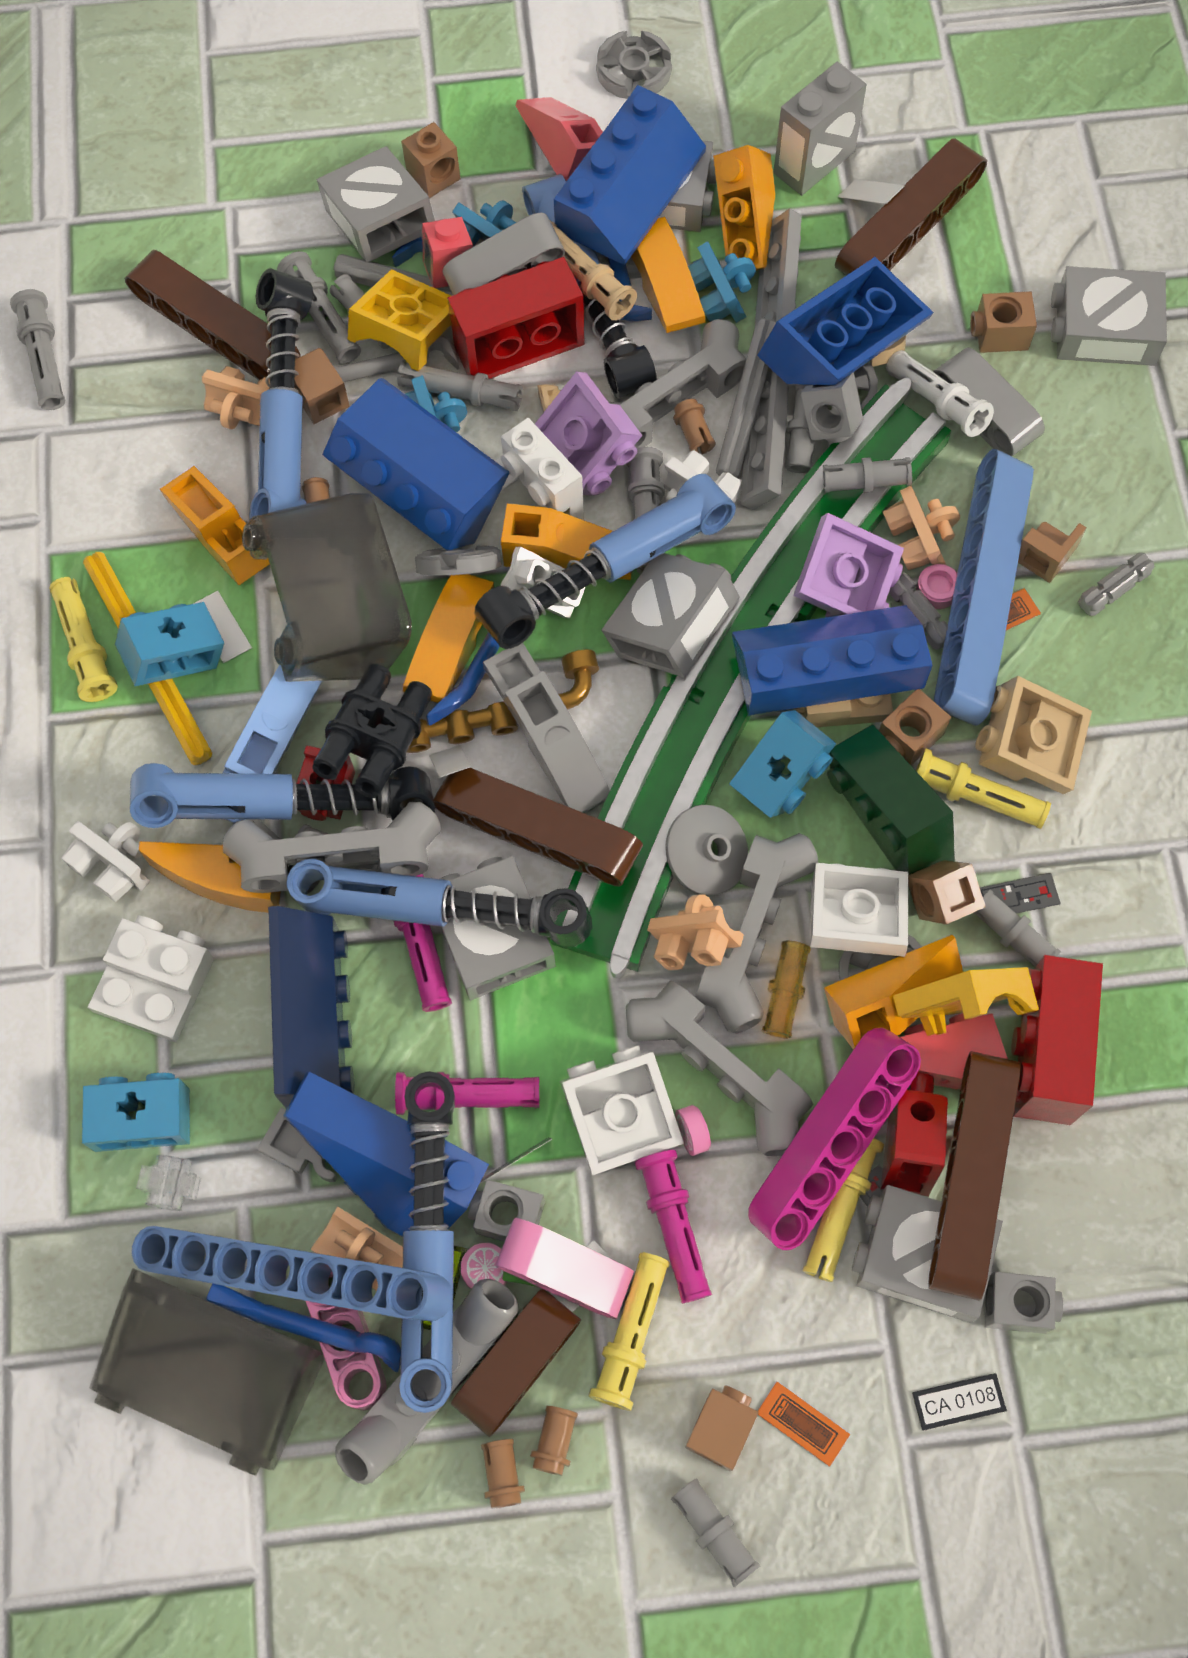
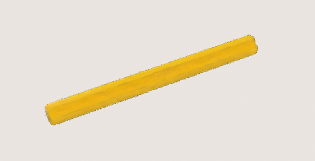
M95 552L90 556H86L83 564L119 629L121 618L128 617L136 613L105 554ZM173 679L148 683L191 764L200 765L208 761L212 757V751Z

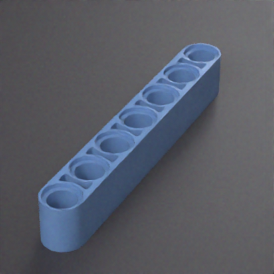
M997 449L990 450L984 456L977 470L949 615L948 630L946 631L934 694V702L945 712L974 726L981 724L985 720L994 700L1034 473L1031 465Z
M148 1226L142 1229L135 1237L132 1245L134 1263L139 1269L147 1272L397 1318L436 1321L444 1317L452 1303L450 1283L443 1276L436 1273L158 1226ZM246 1259H247V1267H246V1270H244V1269H245V1262H246ZM289 1265L290 1273L288 1279L286 1280V1270ZM332 1272L333 1282L331 1287L329 1288L328 1279L330 1273ZM377 1279L378 1289L373 1297L372 1284ZM422 1285L423 1299L418 1306L416 1303V1293Z

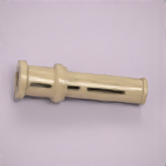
M550 220L565 249L563 257H565L574 277L581 282L583 294L589 299H596L605 308V314L611 320L623 318L633 308L637 299V292L631 286L621 284L614 277V271L608 265L597 264Z

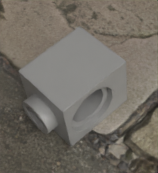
M854 372L836 385H806L801 391L811 441L826 439L829 443L845 441L853 435L863 420ZM826 405L834 406L840 415L831 413Z
M486 1180L483 1192L476 1190L471 1200L468 1219L474 1220L473 1229L475 1233L503 1242L506 1240L512 1223L499 1225L492 1220V1211L496 1205L501 1202H511L518 1207L516 1218L537 1225L540 1223L545 1205L542 1194L491 1180Z
M1003 1272L992 1273L989 1277L985 1293V1328L1043 1334L1054 1330L1055 1322H1060L1063 1315V1296L1061 1291H1055L1056 1278ZM1017 1290L1025 1291L1033 1297L1036 1309L1032 1317L1024 1316L1016 1309L1014 1296Z

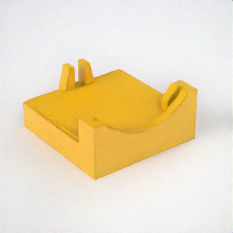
M391 269L349 308L347 340L354 343L365 339L384 342L398 351L411 369L419 372L427 363L428 348L451 325L447 299L451 295Z
M1028 967L968 970L893 995L898 1017H920L927 1036L946 1033L945 1015L963 1013L965 1019H972L987 1014L988 1008L992 1003L1008 999L1009 1006L1017 1015H1024L1039 1010Z

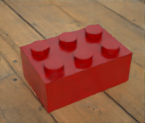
M565 257L541 262L533 268L513 275H504L496 281L473 289H464L458 294L447 298L454 346L468 375L475 376L477 373H483L488 375V379L585 345L583 294Z
M1044 955L1034 969H1029L1039 1010L1022 1015L1021 1027H1015L1013 1032L1011 1053L1018 1056V1062H1020V1077L1013 1117L1071 1125L1093 1107L1103 963Z

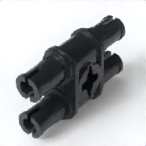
M370 664L356 689L346 692L341 700L342 706L335 719L329 721L325 727L326 741L312 766L313 771L318 776L327 780H334L350 753L366 759L367 761L356 779L355 788L360 794L369 798H377L392 771L402 767L405 763L406 752L413 739L418 738L422 731L420 719L432 696V691L427 685L422 682L412 681L409 683L397 707L380 700L391 681V673L387 668L379 664Z

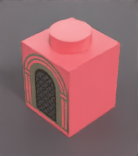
M462 217L422 223L423 263L432 287L441 288L449 286L442 272L444 266L456 256L473 247Z

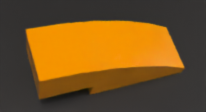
M658 218L631 258L641 274L643 291L666 333L703 324L706 321L694 281L676 237L666 218Z
M195 466L160 488L163 496L197 539L238 585H241L274 562L262 538L240 517L235 506Z
M470 574L450 575L422 633L403 684V692L406 691L410 682H422L432 691L430 701L439 703L452 691L476 647V636L482 626L474 614L475 606L486 592L494 588V582Z
M140 841L139 851L150 866L169 880L194 894L220 904L249 911L268 913V907L279 906L281 891L254 893L241 888V866L223 853V845Z

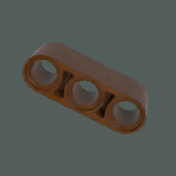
M544 1289L539 1290L464 1383L452 1400L451 1405L490 1438L571 1337L582 1319Z

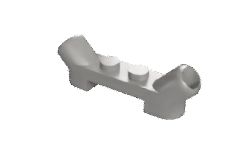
M721 319L709 322L703 330L700 352L686 361H678L665 375L653 383L647 382L636 391L635 395L623 403L609 402V404L620 405L642 434V437L635 444L636 448L645 447L652 442L653 423L674 410L675 406L680 402L692 398L705 388H708L718 398L740 382L746 358L738 350L739 330L733 323Z
M409 802L387 828L369 830L363 826H352L343 829L341 833L325 835L316 831H305L296 834L295 838L278 840L273 839L249 819L237 821L225 833L223 837V853L241 866V888L254 893L288 891L287 877L290 870L298 862L305 859H317L323 861L327 866L333 867L380 863L381 870L384 873L417 876L428 870L426 848L440 833L441 825L437 815L421 802Z
M798 833L780 842H774L758 835L755 836L743 866L740 884L755 889L739 930L744 935L741 947L733 948L729 958L723 957L721 965L706 966L695 997L704 1005L717 1009L726 1030L729 1032H743L754 1027L762 1020L763 1008L745 973L749 964L757 967L762 956L766 940L759 938L764 922L773 925L782 900L774 897L776 889L813 873L815 864L818 863L817 852L811 840L803 834Z
M670 981L656 998L631 999L626 1005L628 1037L633 1042L674 1040L683 1048L681 1054L690 1065L701 1072L705 1068L708 1069L719 1079L717 1086L726 1096L736 1103H739L742 1099L754 1109L758 1150L766 1156H782L799 1131L798 1121L813 1106V1101L809 1095L779 1068L767 1082L760 1078L699 1025V1022L704 1018L706 1006L678 983Z
M481 1279L475 1283L462 1304L453 1313V1385L448 1399L482 1359L484 1360L506 1332V1328L517 1314L518 1303L515 1296L506 1286L496 1280ZM431 1339L423 1348V1357H431ZM424 1369L414 1375L412 1388L421 1399H432L439 1394L441 1381L434 1371ZM401 1374L361 1421L335 1447V1457L338 1465L345 1475L357 1483L364 1485L372 1483L389 1466L399 1461L417 1440L416 1437L442 1408L441 1406L436 1411L422 1413L408 1407L400 1394Z

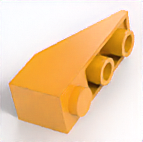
M745 145L714 155L713 159L725 256L735 253L737 258H750L757 271L766 268L775 202V185L771 154L751 145Z
M507 503L501 537L504 567H510L515 547H522L566 569L570 560H582L586 551L589 550L590 544L613 531L552 508ZM632 571L618 579L631 580Z
M953 935L947 936L908 952L905 957H896L824 987L834 1026L853 1050L861 1038L874 1028H884L898 1036L919 1018L898 1017L893 995L963 972L956 938Z

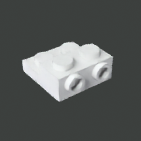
M526 418L501 436L502 464L512 477H519L535 503L540 507L552 508L584 520L582 475L529 418Z
M816 863L811 885L810 947L905 957L908 948V872L885 868L875 869L845 866L842 864Z
M138 915L135 922L122 918L103 958L107 967L88 1008L96 1014L176 1043L214 958L208 949L203 947L205 940L195 934L180 930L177 937L162 933L163 925L148 917Z
M639 1045L613 1053L612 1056L615 1063L596 1068L594 1060L568 1068L569 1078L560 1081L592 1175L684 1144L654 1052L647 1051L641 1053Z

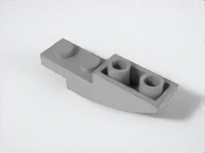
M521 643L514 648L505 649L483 661L486 673L526 736L530 750L564 805L586 813L604 803L610 792L605 779L559 694L545 671H540L525 645Z

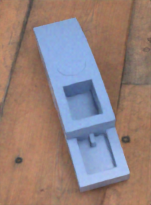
M286 653L224 766L223 773L274 774L323 682L326 672ZM226 819V820H228V821H230V822H232V823H236L237 821L246 820V819Z

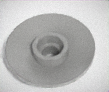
M699 805L683 811L676 817L667 834L666 857L671 872L682 886L693 893L712 896L730 890L741 879L742 869L748 856V846L741 826L732 815L716 806ZM712 841H714L717 845V855H715L712 852Z

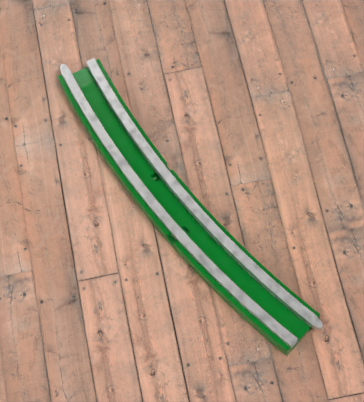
M903 378L890 387L885 384L862 408L863 420L853 435L845 441L832 443L785 500L731 575V581L740 596L739 600L686 677L672 674L668 687L663 686L636 736L597 818L635 835L643 843V847L620 887L607 884L575 870L568 889L576 891L583 897L592 917V930L589 937L575 947H564L550 939L552 945L610 963V972L613 978L622 976L626 969L638 972L651 933L647 931L650 919L658 917L674 877L666 857V838L669 828L676 817L683 811L695 806L706 805L734 746L751 715L748 716L732 632L810 620L818 607L793 595L821 517L830 513L872 533L885 517L883 511L900 499L902 496L900 490L908 487L907 485L875 487L873 492L864 493L863 489L825 493L823 465L861 463L862 458L871 457L872 462L910 457L913 483L948 444L952 430L945 426L946 421L932 412L925 419L904 404L911 387V380L909 378ZM565 910L557 916L555 924L568 926L576 920L578 913L573 910Z

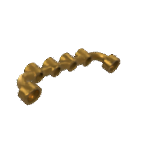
M593 650L573 651L561 659L565 677L574 679L573 687L569 691L559 694L567 710L578 706L589 694L592 686L591 675L599 670L596 653ZM504 701L493 703L486 709L471 712L467 710L453 711L431 726L427 724L426 720L420 719L422 731L418 738L413 739L407 753H418L431 748L430 738L446 734L450 744L469 742L475 738L473 729L491 726L493 735L510 734L518 729L517 722Z

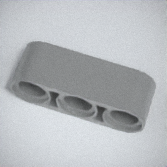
M535 213L456 256L444 266L442 272L452 294L456 295L464 289H473L496 281L504 275H513L533 268L541 262L561 258L565 254V249L548 216L545 213Z
M963 349L933 371L950 384H963L968 388L969 394L977 400H987L992 404L994 409L993 418L989 426L979 435L993 449L1014 456L1044 433V422L1036 409L974 349Z

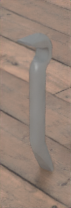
M441 335L428 348L427 359L431 351L439 350L458 370L459 363L455 346L448 338ZM398 352L340 367L334 366L343 382H348L398 370L401 362L405 359Z

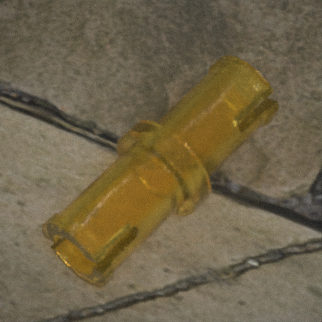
M782 941L775 979L769 980L767 989L771 993L765 1024L762 1027L763 1033L784 1039L792 1037V1027L798 1000L804 999L806 990L802 986L808 955L811 951L810 946L796 941Z

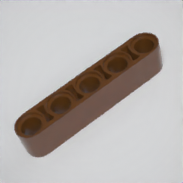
M956 138L948 141L844 245L836 258L835 268L848 275L876 257L891 271L974 187L984 173L988 160Z
M152 250L124 278L126 285L138 299L257 380H261L270 374V369L266 366V360L270 357V351L266 347V343L271 338V334L267 330V323L161 252ZM295 346V352L301 357L298 348Z
M467 768L447 775L433 798L435 808L453 820L613 886H622L643 847V843L635 835L620 827L473 768Z
M970 1051L968 1054L961 1083L930 1265L928 1288L931 1290L978 1301L983 1297L988 1278L1019 1084L1020 1062L973 1051Z

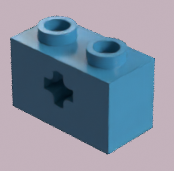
M200 602L190 605L178 604L169 609L150 613L137 612L128 617L121 618L115 646L134 686L216 669L223 650L224 641L205 603Z
M796 710L781 712L729 784L770 818L785 812L791 814L805 798L806 793L802 789L811 777L814 779L820 777L832 762L833 758L828 754L837 743ZM785 758L791 760L787 768L792 773L787 775L782 773L785 765L781 759Z
M172 1073L148 1074L146 1081L128 1082V1079L125 1077H104L99 1079V1085L83 1086L82 1144L94 1152L190 1144V1088L182 1080L175 1078V1074ZM141 1102L145 1109L136 1112V1119L131 1118L128 1115L129 1112L136 1111L138 1103Z

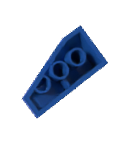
M306 1072L283 1116L318 1155L325 1159L343 1178L348 1188L355 1195H358L373 1211L378 1221L386 1229L403 1237V1231H410L409 1228L413 1226V1219L409 1216L410 1212L414 1211V1196L409 1192L414 1187V1173L409 1168L414 1164L415 1150L410 1146L411 1142L415 1140L410 1133L411 1125L407 1124V1120L311 1072ZM445 1140V1154L449 1158L445 1160L444 1176L449 1181L444 1183V1200L449 1204L444 1207V1223L449 1226L447 1228L449 1229L467 1210L489 1164Z

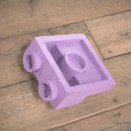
M577 371L535 423L540 431L582 475L583 495H598L604 492L612 483V479L609 476L617 465H624L635 457L638 451L635 444L642 437V434L622 407L617 404H609L589 375Z
M827 513L820 519L793 596L826 610L825 617L889 608V603L886 602L890 588L897 583L902 573L903 565L899 562L904 548Z

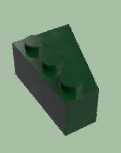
M873 724L834 746L828 754L833 758L830 763V769L827 771L828 779L836 792L843 794L896 871L908 872V875L943 860L955 861L953 811Z

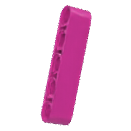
M874 1028L861 1038L752 1199L748 1211L750 1222L777 1248L792 1250L805 1241L916 1077L921 1063L919 1051L889 1030Z

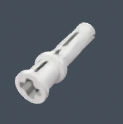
M897 351L889 358L886 366L888 374L898 380L909 378L911 380L910 388L933 403L937 414L941 418L953 420L959 424L961 431L969 437L978 436L989 426L994 414V409L990 402L983 399L977 400L969 394L968 388L961 383H948L932 370L910 357L905 351Z

